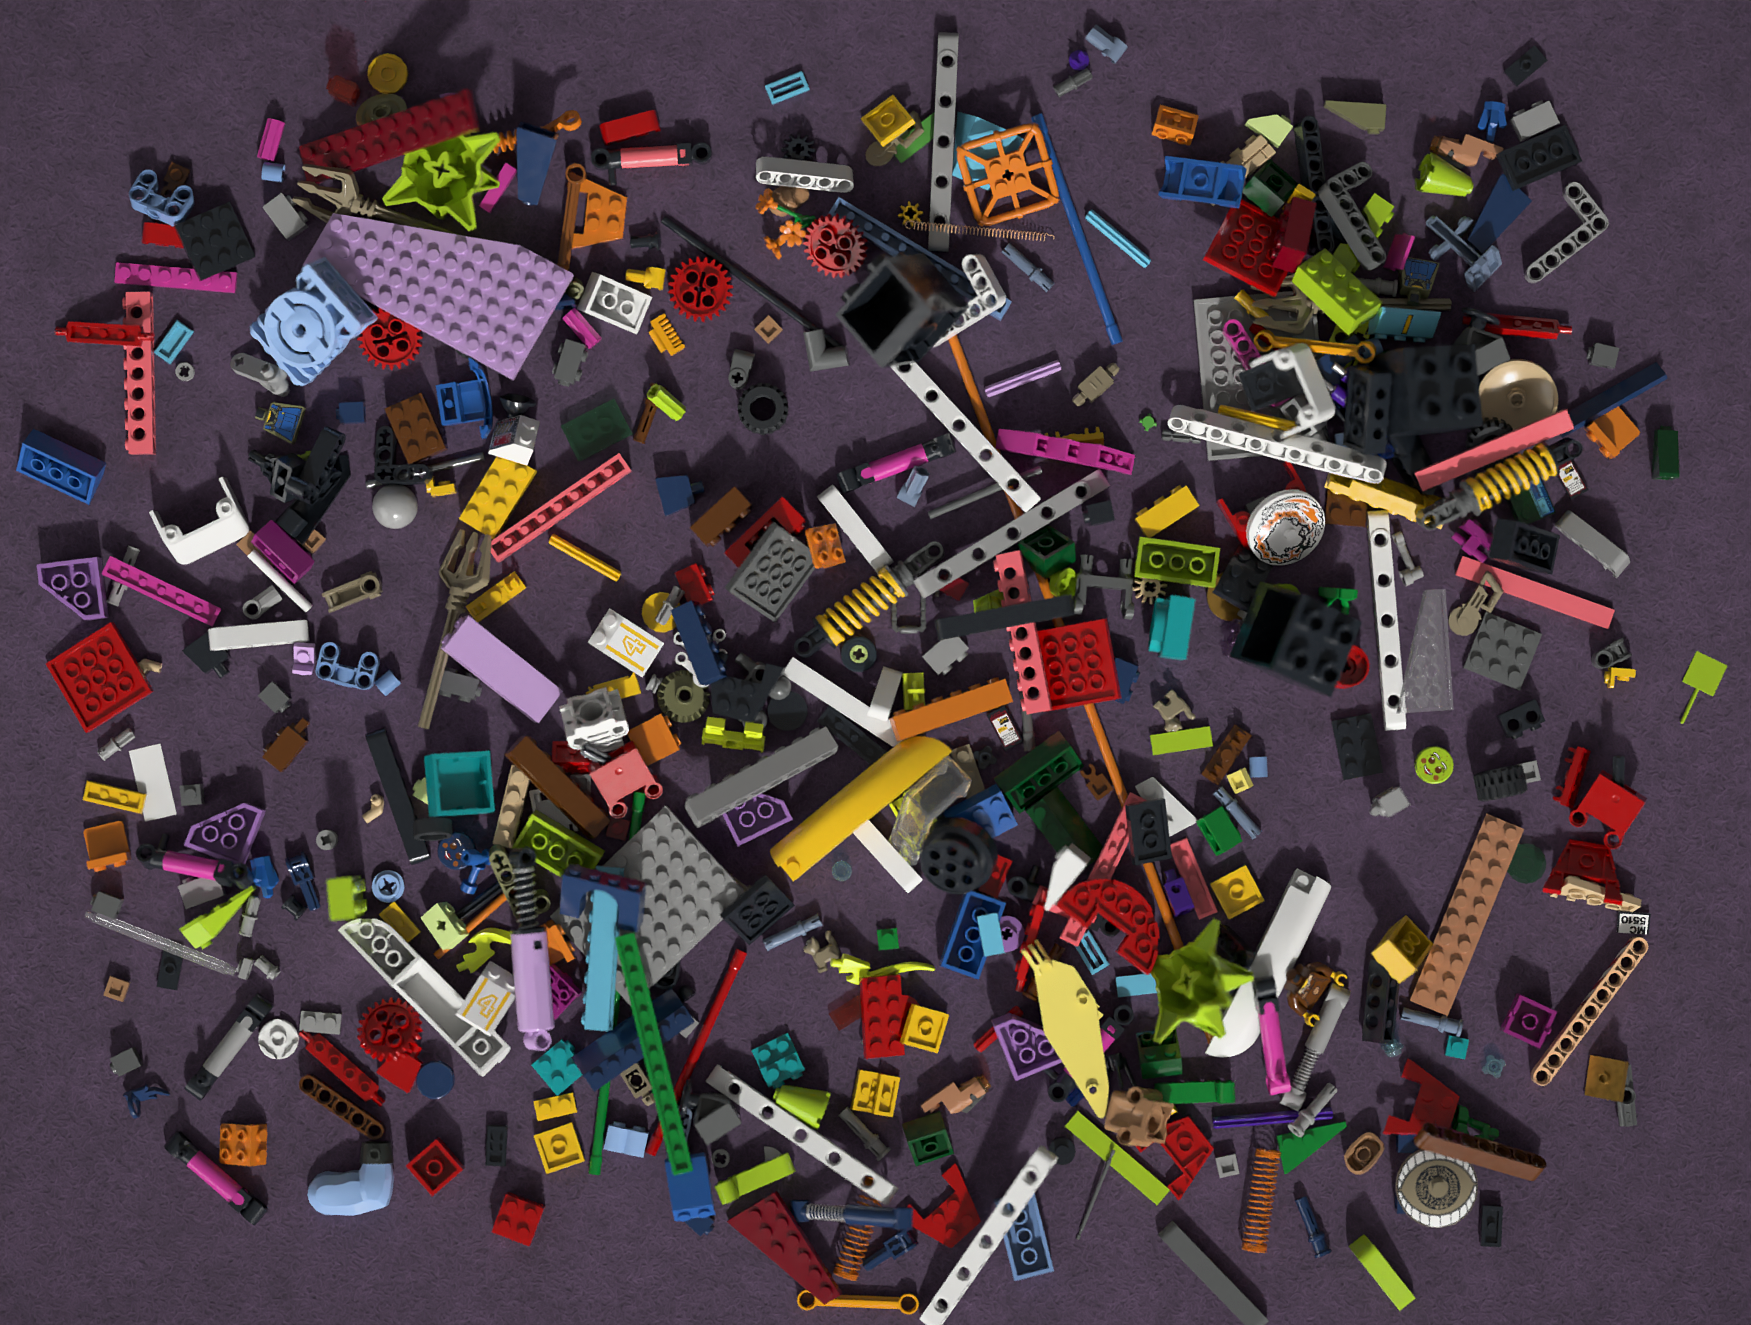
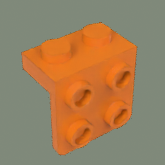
M1619 406L1595 419L1584 428L1587 432V437L1593 443L1596 442L1600 447V452L1610 459L1615 458L1625 446L1640 434L1639 429Z
M836 523L806 530L805 533L815 568H828L846 562Z
M662 713L630 729L627 733L629 739L633 740L647 766L680 750L679 745H681V741L677 734H672L670 727H672L671 721L667 715L663 716Z
M122 821L87 828L83 831L90 861L86 862L88 869H94L95 872L106 870V865L114 864V867L126 865V861L132 859Z
M551 919L539 926L546 927L549 966L563 958L566 959L567 963L575 959L572 955V952L575 950L570 941H564L562 936L565 932L560 924L556 925Z
M222 1123L220 1125L219 1161L221 1164L241 1166L266 1165L267 1124L243 1125Z

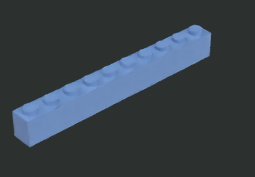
M838 197L829 212L832 218L838 213L839 219L846 215L847 222L853 219V226L860 225L857 231H864V234L861 236L863 239H867L868 242L893 257L900 252H904L906 255L924 253L963 299L970 302L978 297L966 273ZM992 294L991 300L995 304L996 297ZM1006 298L1005 304L989 315L1001 321L1012 301Z

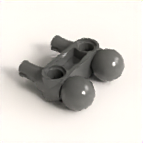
M741 652L735 662L748 671V676L745 680L761 684L762 681L759 679L758 673L762 669L765 670L766 665L761 661L754 662ZM781 675L769 696L775 700L786 698L791 691L789 679ZM761 709L753 723L764 724V729L767 724V716L763 709ZM739 720L740 722L742 721L743 726L745 727V723L747 721Z

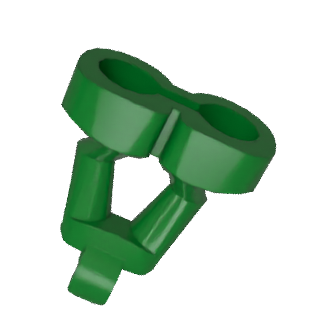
M1318 588V596L1327 600L1324 603L1325 605L1330 607L1334 600L1339 599L1342 603L1341 612L1346 615L1350 611L1348 601L1357 599L1358 589Z
M1457 1105L1451 1122L1453 1124L1452 1130L1469 1134L1466 1125L1468 1124L1481 1131L1480 1135H1474L1476 1137L1494 1141L1499 1136L1498 1129L1490 1128L1489 1124L1470 1118L1468 1109Z

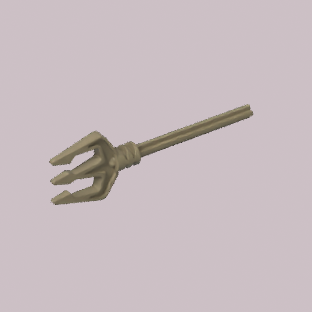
M308 164L302 166V169L315 177L324 174L343 182L342 189L318 186L315 182L298 181L297 183L309 193H317L336 205V210L331 212L314 206L310 198L293 197V202L328 223L333 213L351 216L352 213L357 214L360 211L361 216L367 214L368 219L378 217L394 224L457 234L382 207L378 204V200L370 202L369 197L364 200L363 195L359 194L360 191L355 175L349 169Z
M1295 274L1286 276L1281 287H1291L1294 296L1277 300L1266 298L1255 301L1252 304L1254 307L1266 310L1276 308L1294 312L1297 315L1296 321H1275L1270 316L1254 320V324L1294 334H1301L1313 314H1317L1318 311L1320 314H1324V312L1292 282ZM1251 285V289L1261 291ZM1379 298L1382 301L1379 308L1450 311L1452 305L1450 299L1420 298L1418 306H1410L1407 304L1408 298Z
M461 529L440 567L439 575L446 586L450 588V596L447 598L448 603L445 606L448 610V616L441 641L448 633L451 634L455 630L454 624L458 620L459 615L465 613L466 609L464 607L467 605L466 599L469 598V595L489 583L491 535L486 534L479 548L482 555L475 575H473L474 556L478 549V533L476 532L472 533L466 545L464 557L456 572H454L458 552L464 547L465 531ZM440 642L418 727L429 729L448 659V654L441 649L442 642Z

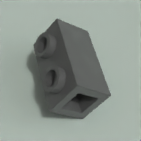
M568 339L565 340V343L560 344L558 354L561 355L559 363L555 362L552 374H555L554 378L558 380L557 384L569 387L570 384L575 385L576 381H580L583 372L580 369L581 363L586 362L589 352L586 350V345Z
M446 667L439 695L451 697V694L459 696L458 700L469 703L471 699L476 700L477 696H481L483 685H480L481 680L477 679L474 674L466 672L464 676L457 674L458 670Z

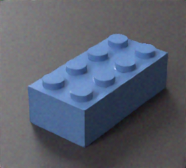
M1034 1193L1004 1236L1014 1281L1054 1271ZM1003 1197L994 1199L996 1207ZM1007 1203L1009 1211L1014 1212V1206L1011 1203Z

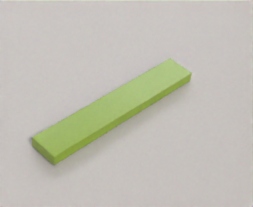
M1079 1111L1065 1125L1068 1130L1106 1162L1110 1157L1111 1150H1115L1110 1166L1156 1205L1170 1191L1169 1188Z

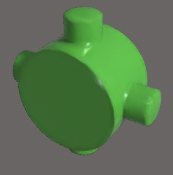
M1148 414L1139 420L1145 431L1157 425V422H1154V419L1151 417L1152 414Z

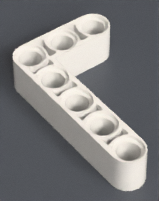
M972 254L963 259L962 267L978 297L968 302L970 307L962 315L964 318L963 324L958 319L933 347L942 344L1005 304V293L983 255ZM973 259H975L977 262L976 268H974L972 265ZM982 277L986 279L985 286L982 284ZM992 294L996 297L995 304L991 300ZM976 304L980 307L979 314L975 310Z

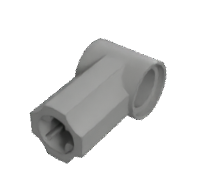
M271 585L252 600L247 601L243 606V612L248 618L257 619L268 609L280 602L282 597L274 586ZM252 604L258 607V612L255 615L248 614V607Z

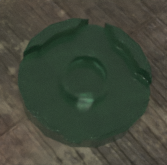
M1520 844L1515 850L1507 872L1512 879L1519 883H1533L1540 879L1545 872L1547 864L1545 855L1535 845Z

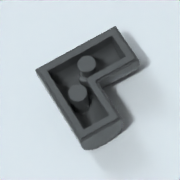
M824 328L803 332L810 372L850 365L847 345L827 348Z

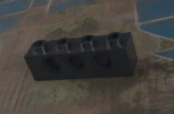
M1370 960L1362 1041L1394 1044L1400 983L1390 976L1388 970L1376 960Z

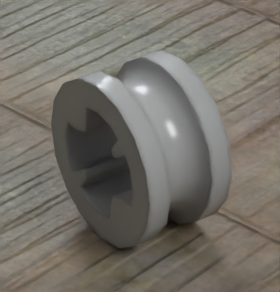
M180 363L176 367L175 373L180 380L189 381L194 377L195 370L188 363ZM184 366L186 369L187 367L190 368V370L188 371V377H185V375H183L182 377L180 375V373L182 372L181 368Z
M654 674L646 690H652V693L655 694L663 678H657L656 674Z
M718 1149L713 1152L712 1163L716 1167L723 1168L729 1163L730 1156L726 1150ZM717 1153L725 1154L726 1158L724 1160L726 1162L723 1164L720 1161L716 1162L715 1158L717 1156L715 1155Z

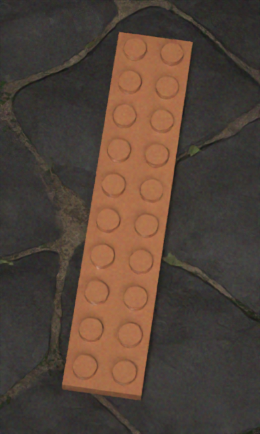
M1486 814L1410 1001L1448 1016L1524 831L1523 828Z

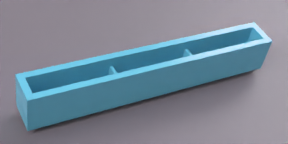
M596 866V870L624 877V868ZM593 890L591 892L593 911H590L589 915L592 929L588 933L590 951L587 952L586 962L589 963V970L585 974L587 992H584L583 996L586 1010L582 1014V1024H584V1029L611 1031L613 1029L618 951L614 937H618L620 934V929H618L619 907L614 898L609 894Z

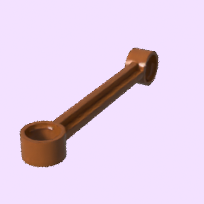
M578 163L569 165L565 173L569 184L557 263L559 267L569 272L580 186L586 179V171ZM579 167L582 169L583 177L581 180L573 181L569 178L568 174L572 168Z

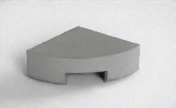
M764 1146L765 1163L782 1155L777 1149Z

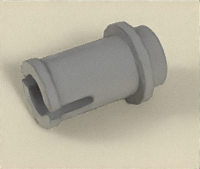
M261 955L254 963L255 966L267 975V979L274 980L280 973L279 967H275L264 955Z

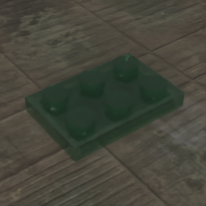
M615 399L561 425L579 462L633 435Z

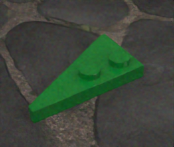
M1346 1121L1306 1129L1302 1137H1298L1292 1132L1276 1135L1284 1174H1288L1347 1127Z

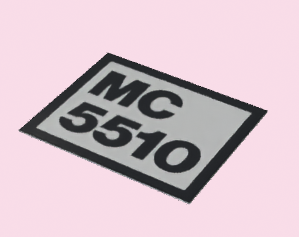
M1619 911L1616 933L1649 934L1651 913Z

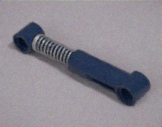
M790 1200V1212L797 1222H809L810 1219L844 1221L850 1225L913 1229L912 1207H882L848 1204L846 1207L825 1204L822 1206V1204H812L810 1200Z

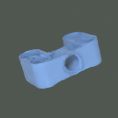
M149 169L142 171L129 191L132 208L173 227L185 221L195 204L192 189L189 186L181 185L175 189L171 198H165L156 194L159 189L156 173Z
M327 642L322 645L316 666V675L320 679L362 690H368L374 686L380 665V659L377 654L373 652L364 653L360 658L358 668L338 664L341 655V649L338 644ZM332 645L335 647L336 653L334 656L329 657L326 654V649ZM370 655L375 658V664L372 667H368L365 664L366 657ZM328 665L331 673L325 677L322 675L321 669L323 666ZM367 675L370 678V683L364 687L361 685L360 679L362 676Z

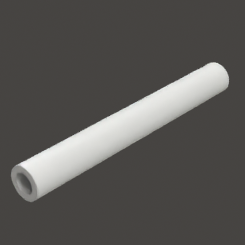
M255 549L247 556L304 612H307L313 606Z

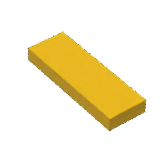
M87 780L83 800L143 814L147 794Z

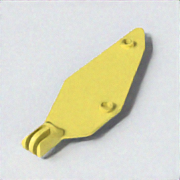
M1037 939L1034 942L1042 953L1043 959H1041L1032 944L1028 945V948L1037 963L1033 962L1025 948L1021 951L1034 970L1044 1034L1099 1118H1103L1107 1112L1109 1084L1096 1001L1075 968L1051 960ZM1091 1086L1096 1088L1094 1093L1089 1092Z

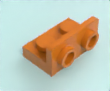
M1160 105L1152 135L1160 139L1175 141L1182 145H1191L1199 115Z

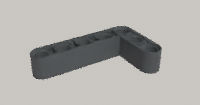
M1360 162L1326 181L1319 187L1318 195L1361 266L1371 271L1385 261L1386 254L1348 191L1358 187L1372 175L1371 166L1366 162Z

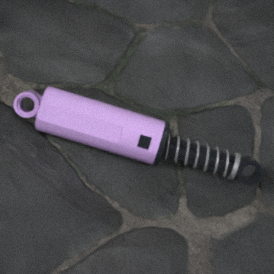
M516 847L510 851L508 859L509 863L514 867L512 873L516 874V879L513 881L516 882L517 886L514 888L517 890L515 898H518V903L515 905L518 906L519 910L516 912V914H519L517 922H520V928L510 930L518 1030L526 1032L523 1040L526 1048L544 1051L551 1044V1036L546 1030L554 1028L546 927H536L539 924L535 919L538 916L535 913L537 906L534 905V901L537 898L533 895L536 892L533 889V885L536 882L532 881V877L535 875L532 873L534 871L532 866L536 862V854L531 848Z

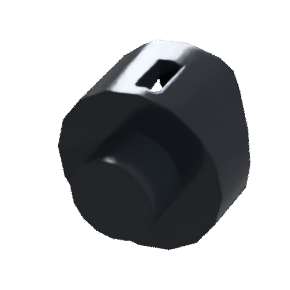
M1057 1137L1049 1144L1048 1151L1058 1158L1055 1162L1056 1164L1066 1165L1074 1159L1076 1153L1075 1146L1068 1138Z

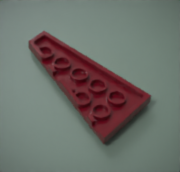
M778 1191L773 1192L727 1221L824 1305L842 1294L841 1289Z

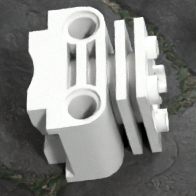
M606 687L598 689L587 695L568 698V704L559 706L566 737L571 748L581 749L582 745L588 744L602 752H608L624 745L622 736H625L629 730L618 689L610 692L607 691Z

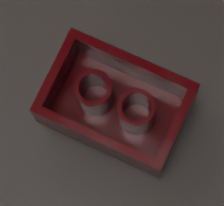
M1293 196L1290 203L1285 204L1283 213L1280 214L1277 225H1280V229L1276 231L1274 241L1277 244L1271 252L1270 258H1273L1272 267L1292 273L1296 272L1307 251L1316 207L1315 202Z

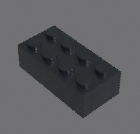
M1496 518L1488 558L1531 572L1552 575L1560 535L1518 521Z

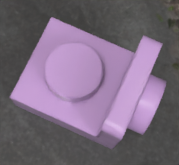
M295 642L292 673L312 675L315 666V644Z

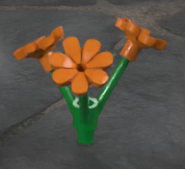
M768 188L764 190L763 195H759L758 201L760 202L755 206L758 213L764 214L765 210L772 208L795 217L794 223L787 221L786 226L780 227V231L784 234L778 239L774 240L768 236L764 237V240L767 242L765 244L769 250L772 249L775 257L780 259L782 257L780 246L786 240H788L787 245L789 247H793L794 243L798 246L801 245V237L806 235L805 230L801 229L809 227L816 217L814 215L809 216L795 213L778 205V202L773 201V191Z

